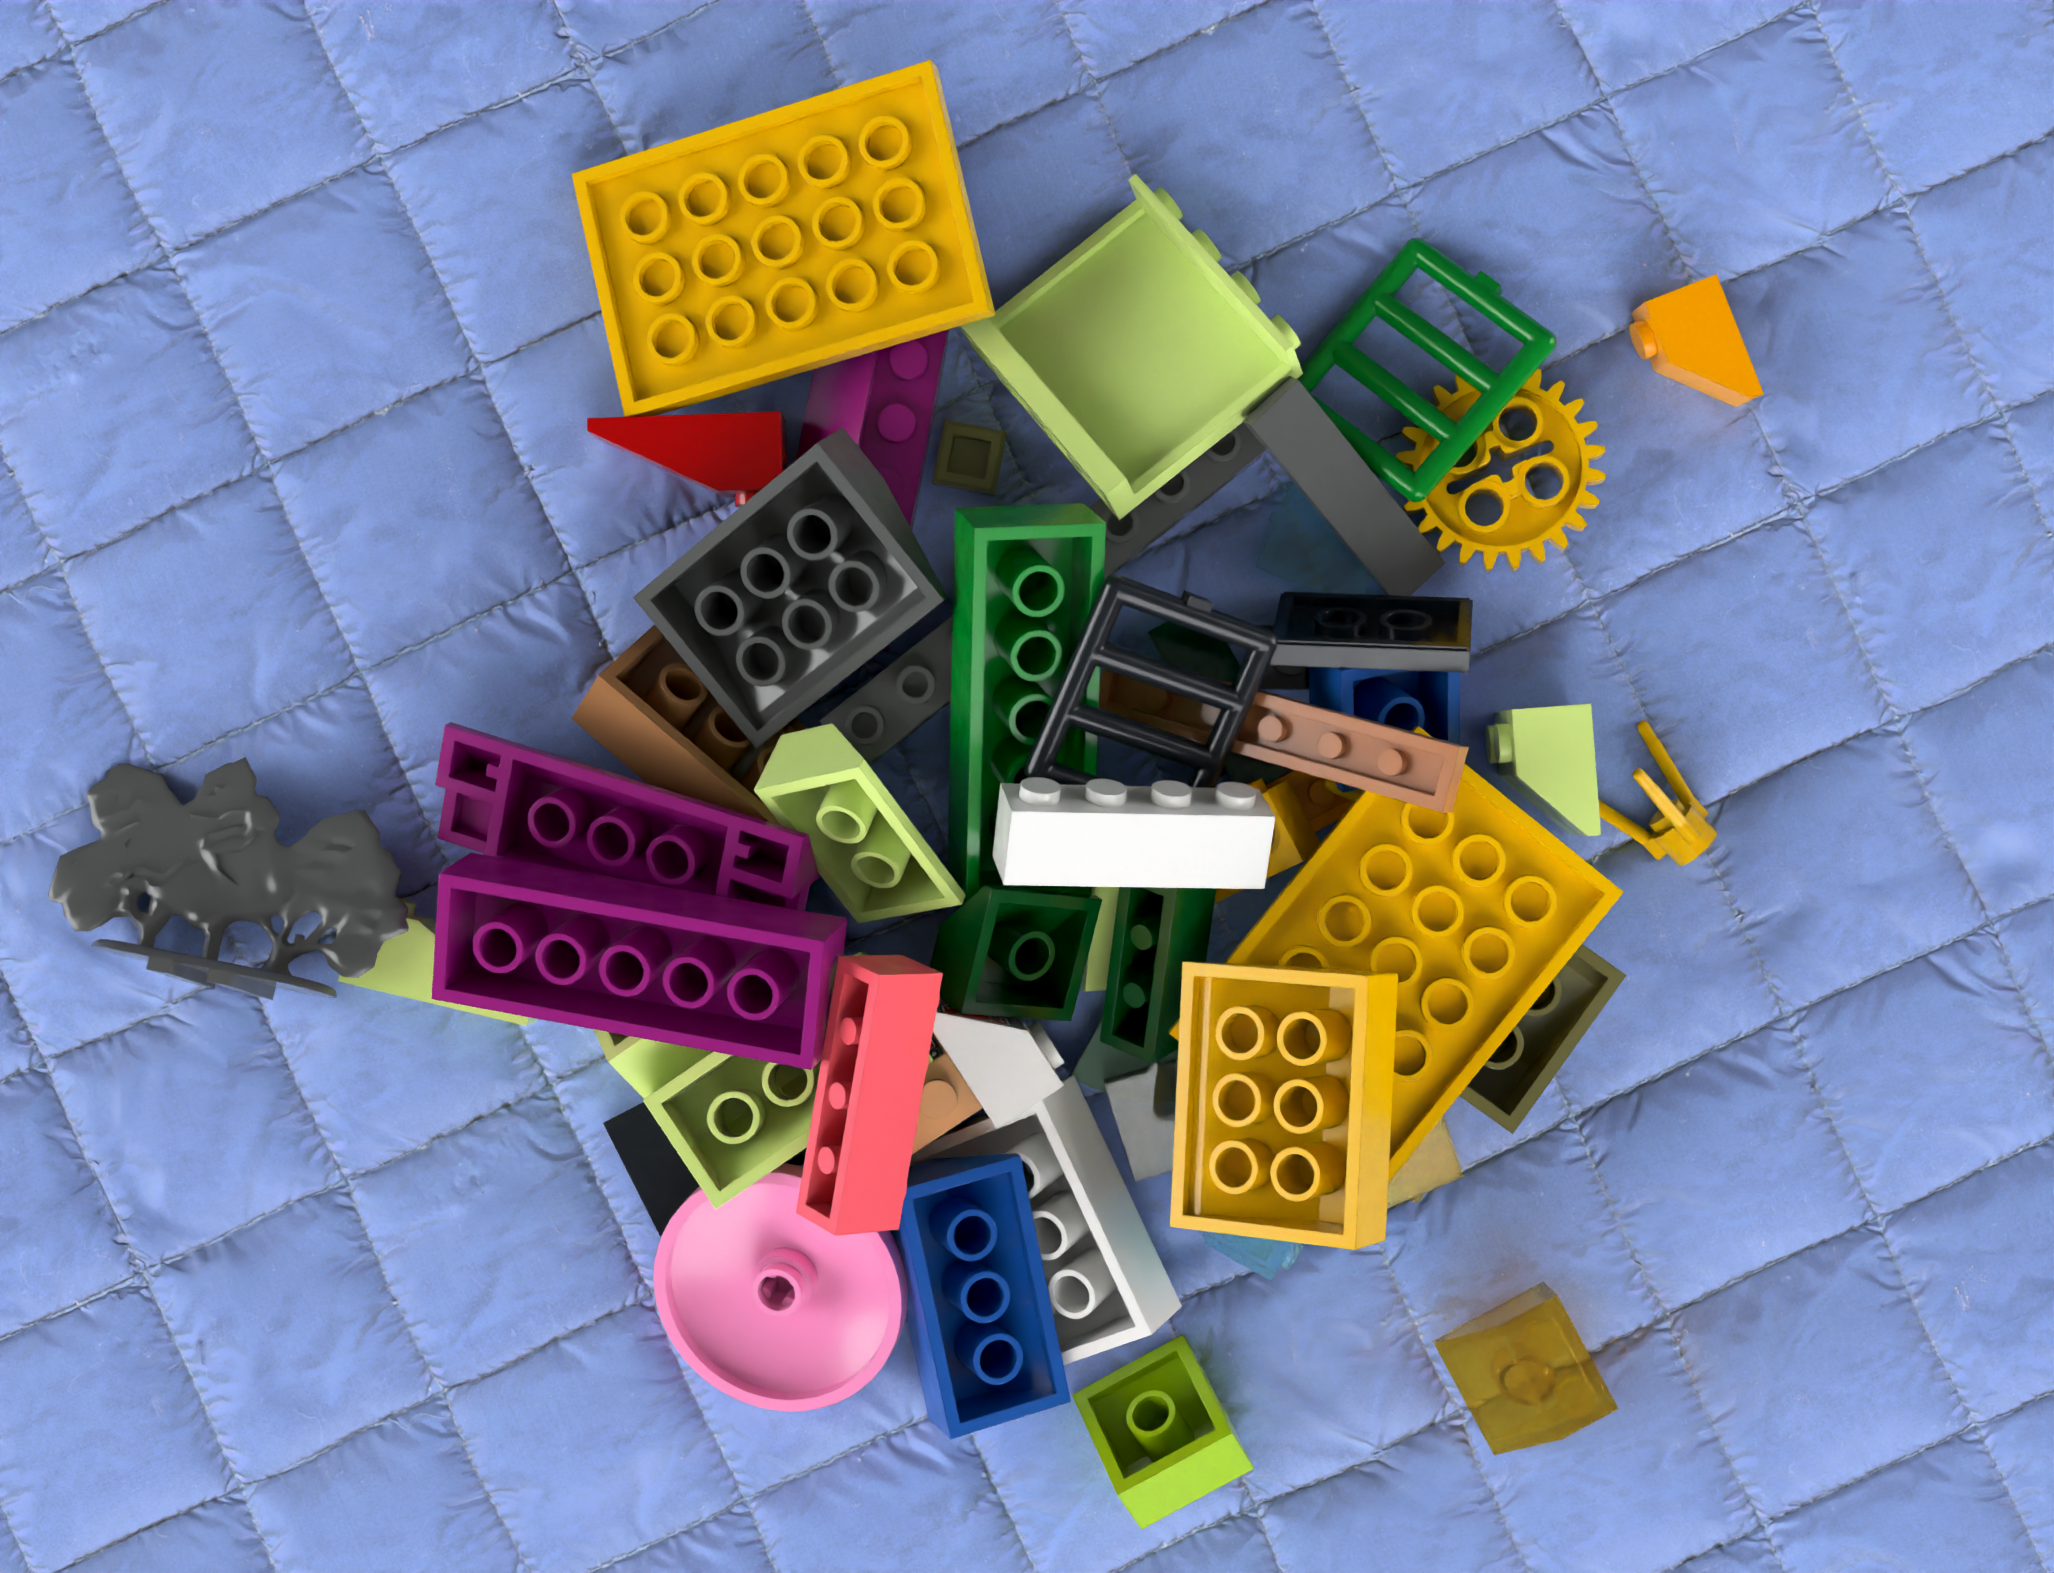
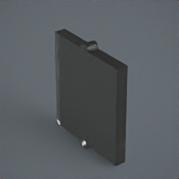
M1178 1058L1162 1063L1159 1061L1154 1064L1148 1063V1067L1103 1079L1135 1182L1173 1170Z

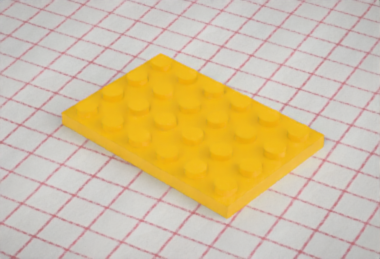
M931 60L572 173L625 417L657 416L995 316L938 67Z
M1415 726L1412 732L1430 736L1419 726ZM1464 764L1452 812L1443 813L1363 790L1224 963L1398 973L1389 1183L1624 892L1484 778ZM1180 1017L1168 1031L1178 1041Z

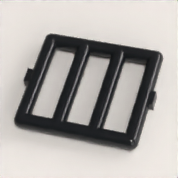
M1120 575L1108 576L1102 583L1024 766L1026 778H1047L1056 781L1060 785H1086L1087 782L1093 779H1105L1055 762L1071 726L1195 768L1188 786L1193 788H1215L1278 647L1277 635L1264 627L1212 609L1214 604L1210 600L1184 590L1182 597H1178ZM1122 605L1247 649L1232 685L1107 642ZM1096 666L1221 709L1206 744L1081 702Z

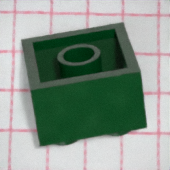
M995 885L983 886L939 926L930 968L943 973L940 998L961 1014L1071 1021L1102 899L1096 895Z

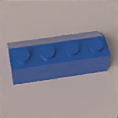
M1009 1153L937 1158L910 1166L899 1229L889 1231L894 1237L901 1253L908 1289L906 1316L928 1419L951 1440L1071 1402L1020 1155Z

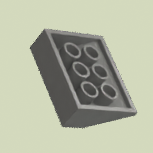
M841 427L816 443L633 598L749 741L757 748L943 602L947 595L886 481L846 430Z

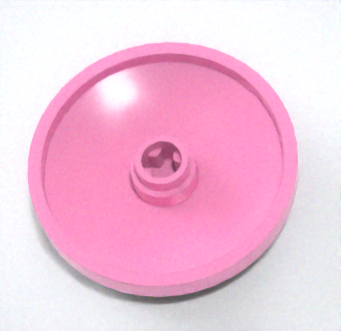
M783 1163L718 1209L714 1208L701 1187H698L685 1200L670 1219L660 1239L654 1262V1293L661 1321L670 1340L688 1365L708 1383L723 1393L756 1407L789 1412L807 1411L836 1404L852 1396L868 1384L881 1370L902 1332L907 1313L908 1289L901 1253L891 1232L879 1231L834 1236L796 1213L804 1166Z

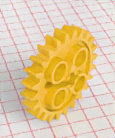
M1537 369L1472 444L1476 456L1470 464L1459 468L1452 467L1426 499L1421 502L1409 500L1403 506V511L1406 514L1424 512L1426 517L1418 527L1420 533L1426 535L1437 530L1441 534L1436 548V552L1439 555L1446 551L1453 543L1461 547L1459 554L1460 566L1464 567L1474 552L1482 554L1485 572H1491L1497 556L1505 555L1511 571H1518L1521 553L1528 551L1538 565L1542 564L1545 561L1543 543L1549 541L1554 547L1563 551L1569 544L1562 528L1566 526L1572 530L1582 532L1587 526L1583 517L1576 511L1577 507L1596 509L1600 500L1585 490L1588 485L1603 483L1606 477V473L1589 468V462L1595 461L1604 455L1605 446L1586 445L1585 439L1597 429L1598 423L1597 421L1577 423L1575 417L1580 412L1584 401L1580 398L1564 406L1559 401L1565 386L1562 380L1554 384L1547 392L1539 388L1541 369ZM1456 375L1455 386L1457 392L1451 395L1445 388L1436 385L1433 387L1432 393L1438 405L1437 408L1458 422L1482 393ZM1507 412H1523L1532 420L1534 433L1526 440H1510L1500 431L1499 419ZM1404 427L1402 437L1416 447L1415 450L1397 453L1396 458L1409 468H1412L1413 471H1416L1440 442L1421 428ZM1543 442H1550L1553 445L1551 452L1524 460L1513 466L1508 482L1503 483L1501 478L1495 474L1472 484L1459 493L1449 494L1446 487L1449 484L1478 475L1488 469L1491 460L1490 455L1497 454L1499 459L1505 462L1526 453L1534 446ZM1535 469H1548L1559 479V493L1550 499H1537L1530 495L1526 489L1525 476ZM1480 494L1491 496L1500 505L1501 517L1494 524L1488 526L1473 523L1466 515L1465 504L1469 499Z

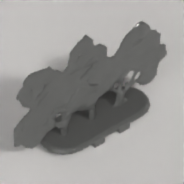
M246 757L234 763H227L205 774L203 785L198 789L195 799L184 805L179 802L173 791L167 787L163 774L154 773L129 763L118 764L109 770L106 779L90 788L86 796L90 805L92 823L101 832L100 839L80 846L59 857L48 897L52 902L62 904L64 917L69 920L75 932L91 931L104 925L114 917H130L140 933L137 944L110 939H98L92 943L91 947L146 961L148 962L147 970L187 983L215 988L216 984L250 996L273 1000L276 988L321 997L337 998L336 991L328 985L292 976L288 969V964L302 954L320 950L326 956L328 965L341 976L359 978L375 966L377 954L383 942L408 932L409 928L406 921L409 909L403 901L395 896L401 870L395 864L392 853L380 845L379 831L366 811L356 809L324 818L310 828L306 836L290 847L283 845L274 836L280 820L279 813L268 797L257 795L255 791L257 779ZM143 892L151 895L148 914L138 908L139 895ZM309 912H317L321 915V923L306 940L305 935L296 934L294 943L290 944L287 941L293 924ZM275 914L285 921L279 934L272 928L271 918ZM171 916H182L190 925L196 929H201L206 939L201 957L154 948L155 936L166 925ZM242 920L255 922L261 925L268 933L273 947L268 960L261 968L218 961L224 930L233 922ZM330 928L336 930V939L332 944L319 943L321 935Z

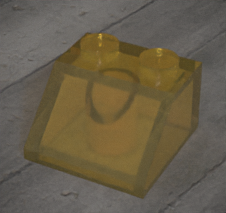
M1544 1282L1535 1285L1432 1341L1494 1455L1562 1440L1619 1409L1558 1295Z

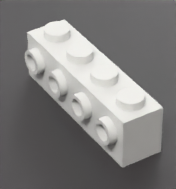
M1030 777L1022 780L1020 784L1000 783L992 856L1003 885L1265 889L1275 815L1259 789H1254L1252 786L1240 782H1223L1218 784L1217 788H1193L1172 780L1157 781L1152 784V787L1125 786L1111 779H1093L1087 782L1086 785H1060L1051 779Z

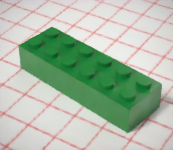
M1084 503L955 508L947 870L966 894L963 904L985 885L1091 895L1092 886L1003 885L992 856L1000 783L1020 784L1022 780L1026 779L1024 774L1025 763L1104 581L1106 522ZM1096 666L1081 702L1099 708L1100 667ZM1070 726L1055 762L1096 775L1098 736Z

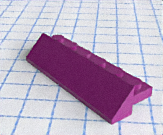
M949 329L813 369L796 460L816 443L843 427L886 481L911 530H913L945 363ZM889 644L881 651L888 652Z
M450 722L444 727L435 786L445 788L438 839L489 856L805 911L810 884L819 878L809 834Z

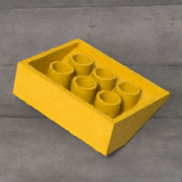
M1182 962L1170 1227L1351 1250L1386 1241L1398 973L1332 968Z

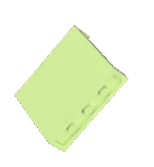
M1137 174L1128 179L1136 197L1135 201L996 310L995 316L959 326L972 349L1119 520L1240 425L1289 376L1297 379L1303 374L1295 351L1301 343L1290 325L1279 314L1269 319L1257 306L1261 299L1247 278L1239 271L1229 276L1217 263L1222 257L1209 237L1199 228L1190 233L1179 221L1183 218V214L1172 197L1162 187H1158L1152 192Z

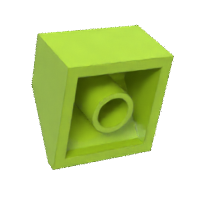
M1183 1334L1072 1394L1117 1496L1141 1530L1254 1469L1227 1413Z

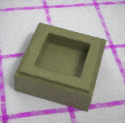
M944 420L932 484L995 497L1007 432Z

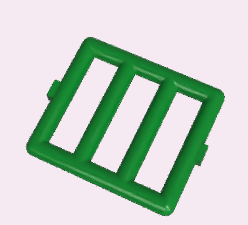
M1412 238L1405 243L1300 365L1303 374L1297 378L1370 470L1412 502H1421L1427 498L1556 347L1555 335L1502 297V289L1499 283L1482 271L1476 277L1421 238ZM1417 268L1524 344L1500 373L1394 297ZM1376 316L1482 393L1458 422L1454 421L1352 345ZM1335 364L1440 442L1416 471H1413L1311 393Z

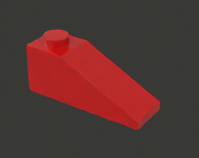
M780 411L587 418V431L596 439L725 498L735 497V507L738 508L787 469L786 419Z

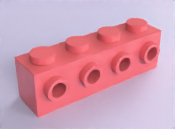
M904 955L838 956L796 1209L797 1214L834 1236L898 1230L900 1225L943 973Z

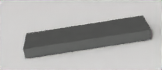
M1289 376L1243 420L1244 424L1385 595L1411 596L1445 564L1443 559L1423 534L1420 533L1419 529L1298 379Z

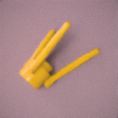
M1642 720L1638 722L1637 730L1678 799L1671 801L1642 768H1636L1632 774L1633 778L1659 809L1649 821L1650 827L1655 832L1651 834L1601 800H1599L1600 817L1642 844L1656 860L1668 854L1678 866H1683L1697 858L1710 846L1717 836V831L1705 819L1708 811L1693 796L1649 723Z

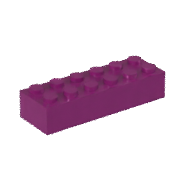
M471 852L439 873L432 999L812 1070L822 1058L838 956H844L847 918Z

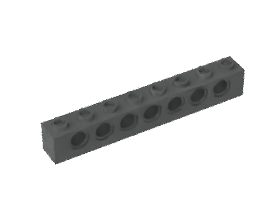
M1244 422L1120 520L1101 498L1089 507L1106 522L1104 580L1108 576L1115 574L1261 458L1266 449ZM953 615L820 720L823 725L833 723L870 767L951 703Z

